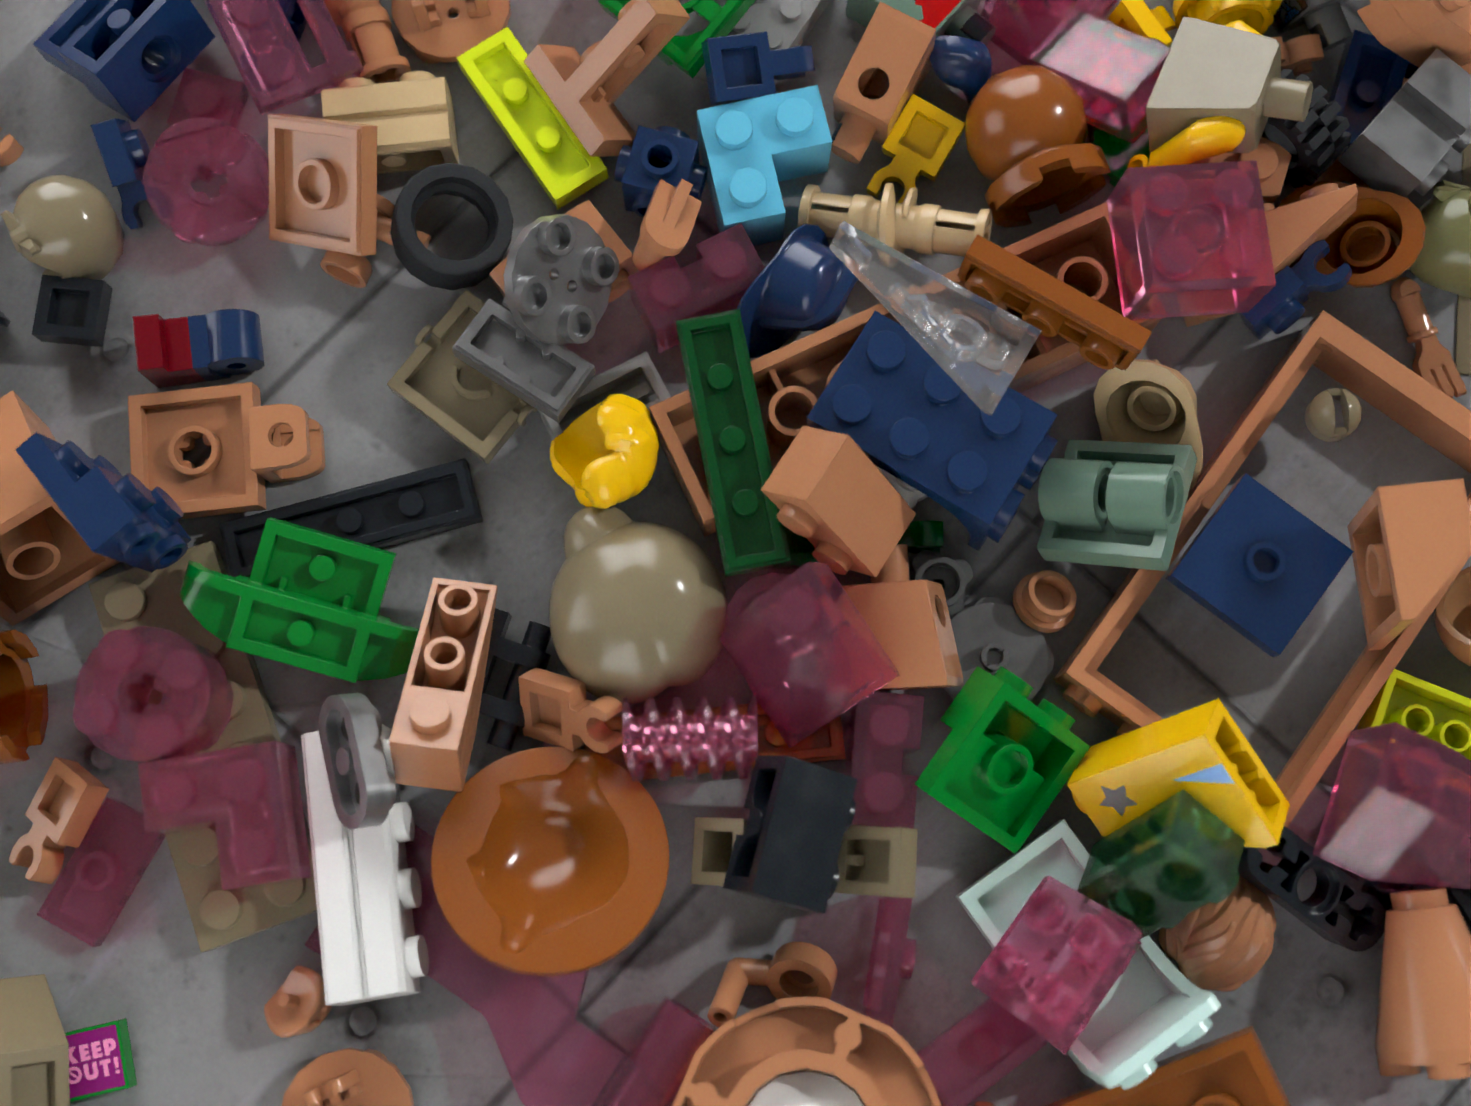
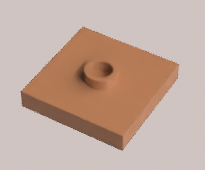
M268 114L269 240L358 256L375 255L377 251V126L291 114Z

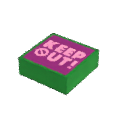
M126 1018L65 1032L69 1044L70 1102L137 1085Z

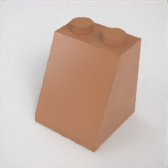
M14 391L0 398V616L12 626L120 562L97 554L89 548L15 449L36 432L54 441L56 439L49 427Z

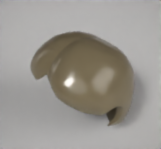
M614 506L607 509L585 507L576 512L570 518L563 536L565 561L553 582L549 601V626L552 641L559 659L572 678L585 682L586 691L598 698L611 696L619 700L623 705L649 700L669 686L680 687L700 680L714 665L724 645L729 625L726 589L715 564L700 545L669 526L647 521L634 522L626 513Z

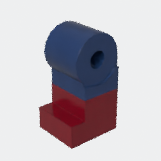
M223 309L206 315L163 319L159 314L133 316L137 369L157 388L228 379L233 375L255 372L265 366L260 318L253 311Z

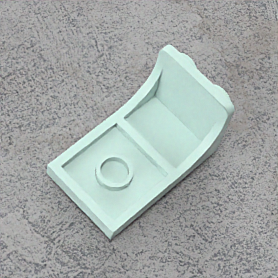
M1064 819L1058 820L1021 847L1017 854L1013 853L955 896L1080 1072L1108 1089L1119 1084L1122 1089H1129L1139 1084L1157 1068L1153 1058L1174 1042L1178 1047H1184L1194 1042L1213 1025L1209 1016L1221 1006L1220 1002L1211 991L1203 990L1188 980L1163 954Z

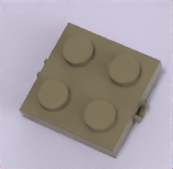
M466 289L435 327L428 324L418 333L415 339L417 348L389 380L387 385L393 393L488 465L520 425L522 427L526 425L527 416L532 411L535 413L537 409L454 356L453 345L485 305L482 300ZM429 333L432 334L430 339L425 343L424 339L426 338V336Z

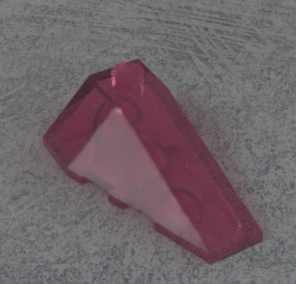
M1396 722L1351 731L1313 855L1370 881L1471 889V760L1457 751Z

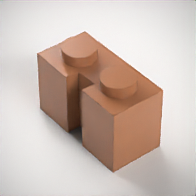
M802 426L761 488V491L780 510L777 514L778 520L792 532L806 537L815 547L812 553L814 558L827 569L841 575H846L848 570L877 577L916 515L915 511L849 435Z

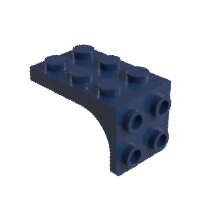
M874 311L807 416V425L809 427L849 435L874 465L919 490L947 509L966 527L970 534L968 545L977 551L981 549L987 537L997 543L1000 541L1025 494L1017 490L1018 486L1021 485L1029 491L1031 490L1058 442L1057 439L1048 435L1057 417L1056 413L877 311Z

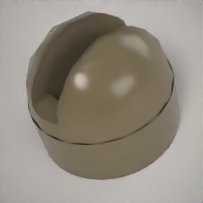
M1330 388L1318 393L1310 401L1305 411V423L1308 430L1316 438L1326 442H1338L1347 438L1357 429L1362 418V407L1358 398L1347 389ZM1333 399L1341 403L1344 427H1335L1336 416Z

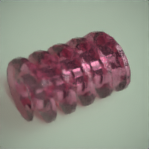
M756 695L750 698L745 715L740 714L733 696H726L719 715H714L707 696L698 698L692 716H687L681 698L673 697L666 716H660L654 698H646L640 717H634L627 698H623V756L632 781L642 782L649 763H653L659 781H669L675 762L680 763L687 781H695L701 762L707 763L713 780H722L728 761H733L741 780H748L754 761H756L758 756Z

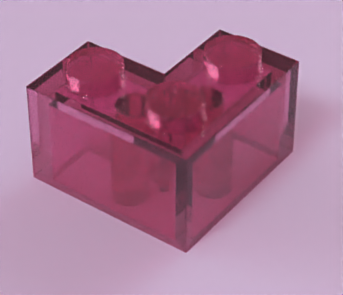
M271 741L138 764L145 832L174 834L215 827L223 890L248 889L311 878L295 746Z

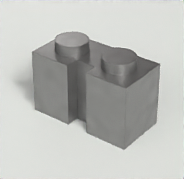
M1436 48L1337 161L1374 190L1388 191L1407 197L1415 189L1424 196L1451 167L1442 160L1445 154L1451 148L1460 154L1471 143V75Z

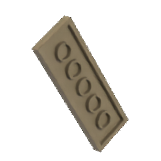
M212 541L188 548L182 558L164 569H156L151 573L134 567L88 584L142 761L146 762L143 765L201 953L220 948L317 912L310 830L254 655L226 647V643L206 630L196 620L180 597V589L189 560L200 563L210 570L227 575L219 547ZM147 627L166 629L162 631H167V633L173 631L175 633L162 634L164 632L149 636H141L131 631ZM192 642L204 647L211 657L201 654ZM157 759L173 761L163 765L148 763Z

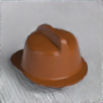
M1318 181L1311 186L1305 185L1297 188L1284 198L1278 207L1300 201L1299 197L1302 193L1319 185L1336 183L1339 188L1351 184ZM1356 186L1358 190L1356 211L1325 239L1329 244L1330 252L1318 261L1315 269L1321 274H1331L1346 262L1352 270V276L1346 283L1347 285L1355 288H1373L1397 278L1414 264L1424 247L1426 226L1421 211L1408 198L1388 191Z

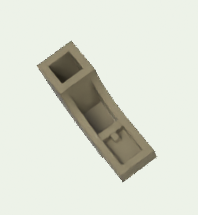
M695 817L691 884L723 886L736 834L744 835L748 819ZM851 825L843 836L837 861L839 880L834 893L915 898L918 829Z

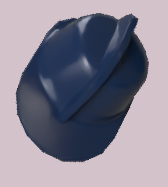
M803 224L793 230L774 258L751 283L741 298L737 309H740L750 358H759L779 349L795 331H819L834 324L842 314L848 296L860 277V269L855 262L841 256L829 247L826 233L818 225Z

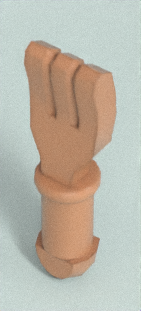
M1400 277L1394 281L1391 287L1392 302H1395L1408 333L1407 342L1409 344L1415 343L1416 355L1412 363L1413 372L1451 398L1453 396L1457 398L1465 395L1467 392L1465 384L1458 373L1450 351L1439 343L1435 335L1439 330L1437 327H1433L1420 294L1422 289L1413 279Z

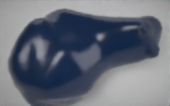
M952 35L935 36L934 48L929 58L932 69L943 83L962 90L970 106L973 97L992 76V59L988 47L980 41Z

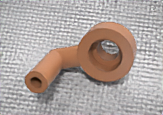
M789 942L782 945L775 952L773 960L744 957L733 958L725 968L707 1017L717 1027H721L732 1018L735 1019L747 985L768 987L777 1000L792 997H817L829 1000L837 978V966L826 951L807 942Z

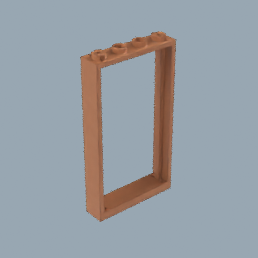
M1323 310L1298 334L1202 469L1196 485L1189 490L1170 565L1312 365L1469 473H1471V411ZM1471 492L1468 495L1467 500H1471ZM1471 552L1417 619L1382 650L1369 651L1368 644L1366 645L1277 776L1275 782L1290 803L1284 823L1285 827H1288L1470 558ZM1132 568L1053 679L1066 689L1062 696L1074 705L1076 709L1090 717H1095L1099 712L1117 725L1119 729L1115 733L1116 736L1163 719L1098 672L1097 669L1166 571Z

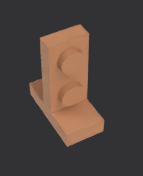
M631 0L620 10L618 22L602 40L588 47L581 56L575 47L538 44L524 62L591 157L619 156L623 145L632 147L636 134L614 104L615 100L691 17L678 0Z

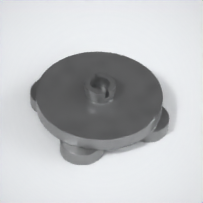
M995 596L981 598L973 606L964 609L951 619L964 684L977 666L992 675L1002 666L1033 688L1027 698L1029 701L1033 699L1055 665L1054 654L1047 646L1042 632L1027 626L1019 618L1014 607L1007 605L1002 599ZM962 687L944 689L952 699H955Z

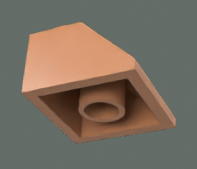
M1464 479L1379 486L1348 524L1347 528L1351 550L1354 551L1352 557L1369 651L1382 650L1415 621L1471 552V500H1467Z

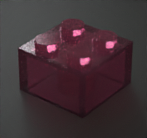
M1257 160L1127 168L1107 198L1122 315L1128 319L1249 312L1276 286Z

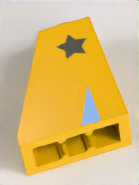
M1219 698L1092 745L1073 771L1067 783L1077 807L1089 816L1100 834L1104 837L1268 848L1278 845L1290 807V803Z

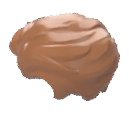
M1219 863L1204 867L1199 866L1180 880L1172 893L1164 901L1160 917L1159 943L1163 952L1179 964V971L1197 987L1221 992L1234 991L1256 975L1272 953L1276 930L1274 908L1269 897L1238 874L1233 867Z

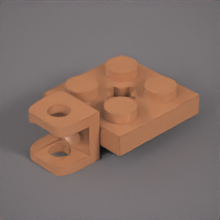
M253 382L128 396L131 474L151 491L155 487L163 489L182 510L184 516L181 519L267 510L265 480L270 483L303 480L314 477L325 469L324 432L322 425L316 420L309 418L308 413L296 405L272 404L261 406L260 388ZM203 438L204 444L211 448V454L208 459H205L202 466L196 468L192 462L184 460L183 455L185 451L194 449L195 439Z

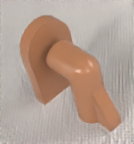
M660 179L655 187L641 223L640 237L632 255L634 266L641 272H652L658 267L665 256L673 257L678 255L690 238L702 202L689 195L693 184L684 179H681L677 187Z

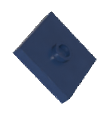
M1245 473L1236 481L1165 579L1273 658L1282 653L1354 551Z

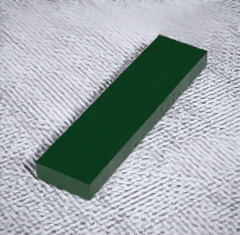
M740 309L677 320L676 330L725 577L790 565L791 557L785 528L777 518L780 510L761 491L773 469Z

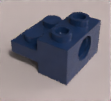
M75 0L33 43V46L46 61L84 83L97 100L135 123L215 38V35L191 0Z

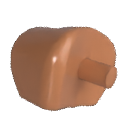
M301 965L291 970L285 982L264 1006L266 1022L275 1035L284 1038L307 1034L325 1020L332 1005H326L323 976L317 971Z

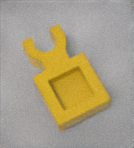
M912 94L882 146V153L893 158L889 165L881 168L874 174L866 188L867 193L878 198L882 187L886 183L898 182L903 186L904 194L897 203H903L908 190L916 188V181L920 174L934 182L964 132L965 123Z

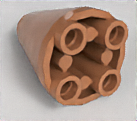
M1429 888L1390 893L1392 910H1387L1385 913L1375 1038L1379 1073L1381 1076L1413 1075L1421 1073V1066H1426L1428 1079L1452 1080L1471 1077V933L1457 904H1449L1446 888Z

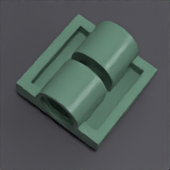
M1069 439L1064 458L1049 459L1042 469L1039 480L1038 502L1041 515L1045 521L1037 549L1043 559L1047 561L1168 571L1197 463V456L1192 446Z

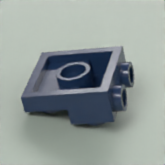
M36 432L15 449L93 552L151 573L156 569L159 570L171 566L187 552V543L192 539L178 522L184 514L177 503L160 487H155L152 491L147 489L132 474L127 473L125 476H122L106 458L98 455L95 459L90 458L80 447L69 440L61 444Z

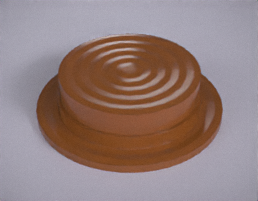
M552 746L527 749L507 755L481 769L464 784L463 792H457L449 802L436 829L432 845L431 874L434 891L440 909L454 933L466 946L490 963L506 970L532 976L561 977L562 975L573 973L581 974L582 971L596 967L625 950L640 936L654 917L667 885L670 857L668 835L661 813L651 795L632 774L618 764L598 754L581 749L571 751L564 747Z

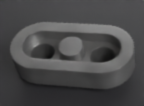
M361 693L329 696L324 701L319 715V736L334 808L340 822L349 829L381 825L386 820L396 800L395 781L391 773L387 771L380 739L382 733L381 717L369 699Z

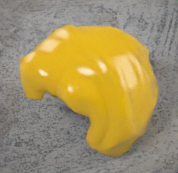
M622 393L610 394L605 400L576 418L561 434L551 441L549 449L550 461L554 471L575 490V496L580 504L586 507L607 509L617 503L637 496L647 487L656 470L659 438L657 429L650 417V411L643 402Z

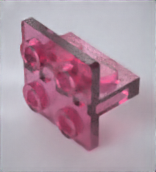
M1046 876L972 979V985L1012 1013L1047 1043L1065 1055L1079 1034L1087 1027L1090 1018L1119 976L1124 973L1130 960L1141 946L1142 931L1134 923L1055 878Z

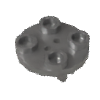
M567 214L539 217L521 230L509 249L504 271L505 297L502 305L510 309L515 323L531 339L558 346L569 343H586L594 336L597 324L607 309L612 283L616 280L619 273L617 255L611 248L605 247L602 238L586 221Z

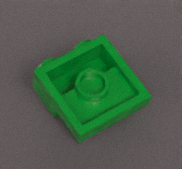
M977 666L941 717L940 721L950 727L952 731L919 776L915 785L1011 852L1017 854L1091 746L1069 731L1076 720L1044 698L1038 706L1029 701L1027 698L1033 688L1021 678L1002 666L999 667L994 675Z

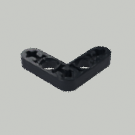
M1399 776L1392 780L1383 790L1339 867L1285 826H1283L1278 845L1265 848L1272 855L1282 858L1276 866L1262 861V854L1254 847L1227 846V856L1230 865L1238 874L1322 938L1355 952L1366 951L1373 947L1384 933L1385 913L1387 910H1392L1390 893L1408 891L1445 827L1449 817L1450 803L1447 793L1440 785L1412 776ZM1412 803L1414 804V806L1418 808L1417 812L1413 807H1411ZM1394 831L1403 834V838L1395 836ZM1388 846L1391 852V865L1387 873L1377 879L1374 872V860L1377 853L1382 848ZM1313 868L1317 877L1315 890L1308 899L1301 902L1297 894L1299 878L1306 870ZM1337 904L1349 907V913L1354 917L1352 924L1341 914L1332 911Z

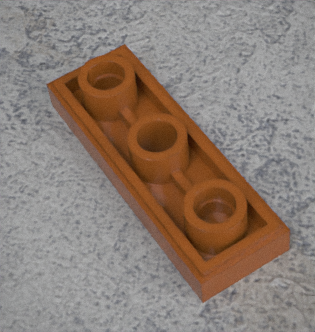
M978 234L967 250L957 274L959 279L965 282L964 286L968 293L977 300L989 305H998L1001 302L1022 314L1023 323L1034 332L1046 337L1059 335L1080 347L1079 353L1085 360L1102 369L1111 370L1116 367L1126 371L1142 351L1152 331Z

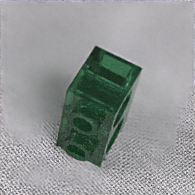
M1183 789L1096 842L1092 847L1077 891L1138 941L1162 927L1165 929L1173 928L1187 914L1209 902L1217 904L1226 899L1235 889L1240 878L1237 870L1245 840Z

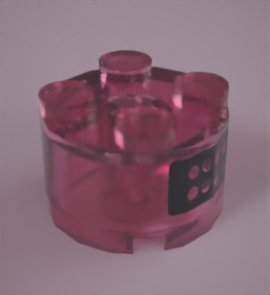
M138 626L128 630L117 629L108 632L101 638L98 646L92 650L78 673L74 695L73 719L79 731L86 734L96 747L117 759L144 764L174 766L184 763V760L193 758L200 751H207L217 743L230 721L234 694L231 682L226 679L225 671L219 663L221 661L210 649L165 628ZM153 689L163 692L159 705L149 702Z

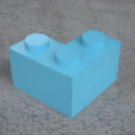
M818 85L697 110V141H699L703 165L708 167L706 179L724 252L783 240L786 211L778 182L828 172L832 139Z

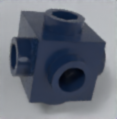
M639 125L632 147L623 145L620 150L615 169V181L622 183L625 210L644 218L655 187L660 179L674 187H677L681 179H684L693 184L689 195L700 201L706 183L708 167L699 163V141L690 139L689 135L670 126H658L656 129H651Z

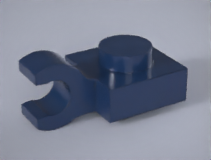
M767 31L707 38L701 43L711 106L776 94L774 80L803 78L806 76L805 73L815 71L812 45L770 50Z
M117 118L90 125L112 186L118 188L122 201V217L126 225L131 230L143 227L138 210L141 203L145 200H150L156 204L162 221L174 219L175 211L171 199L163 191L155 189L147 183L150 179L145 166L152 165V156L139 128L132 130L129 121Z
M1324 239L1309 246L1296 265L1292 268L1287 265L1237 308L1243 323L1259 340L1270 331L1277 335L1292 326L1304 313L1305 308L1302 304L1309 299L1308 294L1310 292H1333L1342 288L1350 280L1352 270L1346 262L1331 274H1321L1315 269L1318 261L1330 252L1329 244Z

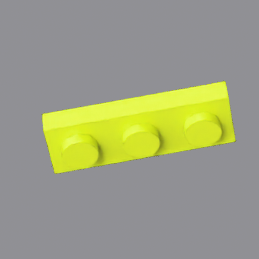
M507 26L456 58L467 80L557 209H560L608 179L607 167L599 156L591 157L525 64L524 60L528 55Z

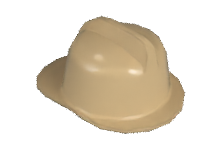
M1134 359L1126 371L1116 367L1107 370L1099 378L1094 392L1095 413L1102 441L1191 445L1197 456V463L1190 489L1193 488L1203 469V446L1196 414V394L1189 380L1178 370L1160 364L1158 359Z

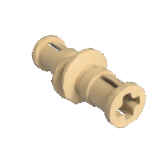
M892 183L885 184L881 200L861 194H855L852 197L823 193L818 185L808 184L803 191L800 201L798 227L803 224L818 225L826 233V237L843 239L847 240L849 244L862 246L877 244L879 245L883 262L887 265H895L900 260L905 249H912L918 254L932 256L935 253L965 257L977 234L990 240L992 210L981 208L979 213L976 214L942 209L941 205L927 203L918 206L916 205L918 197L917 188H910L903 203H896L894 184Z

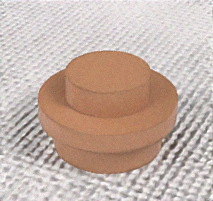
M1044 570L1026 575L1017 584L1013 592V605L1017 615L1027 626L1039 632L1055 633L1065 628L1073 619L1076 611L1077 597L1072 583L1065 576L1055 571Z

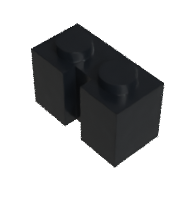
M787 755L757 756L744 808L749 809L750 813L744 835L736 834L723 888L790 908L824 914L827 901L834 894L839 880L837 861L843 836L851 826L855 815L856 804L853 796L857 778Z

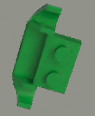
M273 517L266 520L250 578L242 575L237 577L225 575L189 560L180 589V597L187 609L206 630L226 643V647L353 683L365 680L387 679L407 673L419 632L418 628L390 622L391 618L379 615L396 553Z

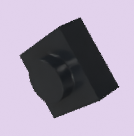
M42 275L32 335L41 342L103 347L113 288L104 280L74 277L63 279L62 276Z

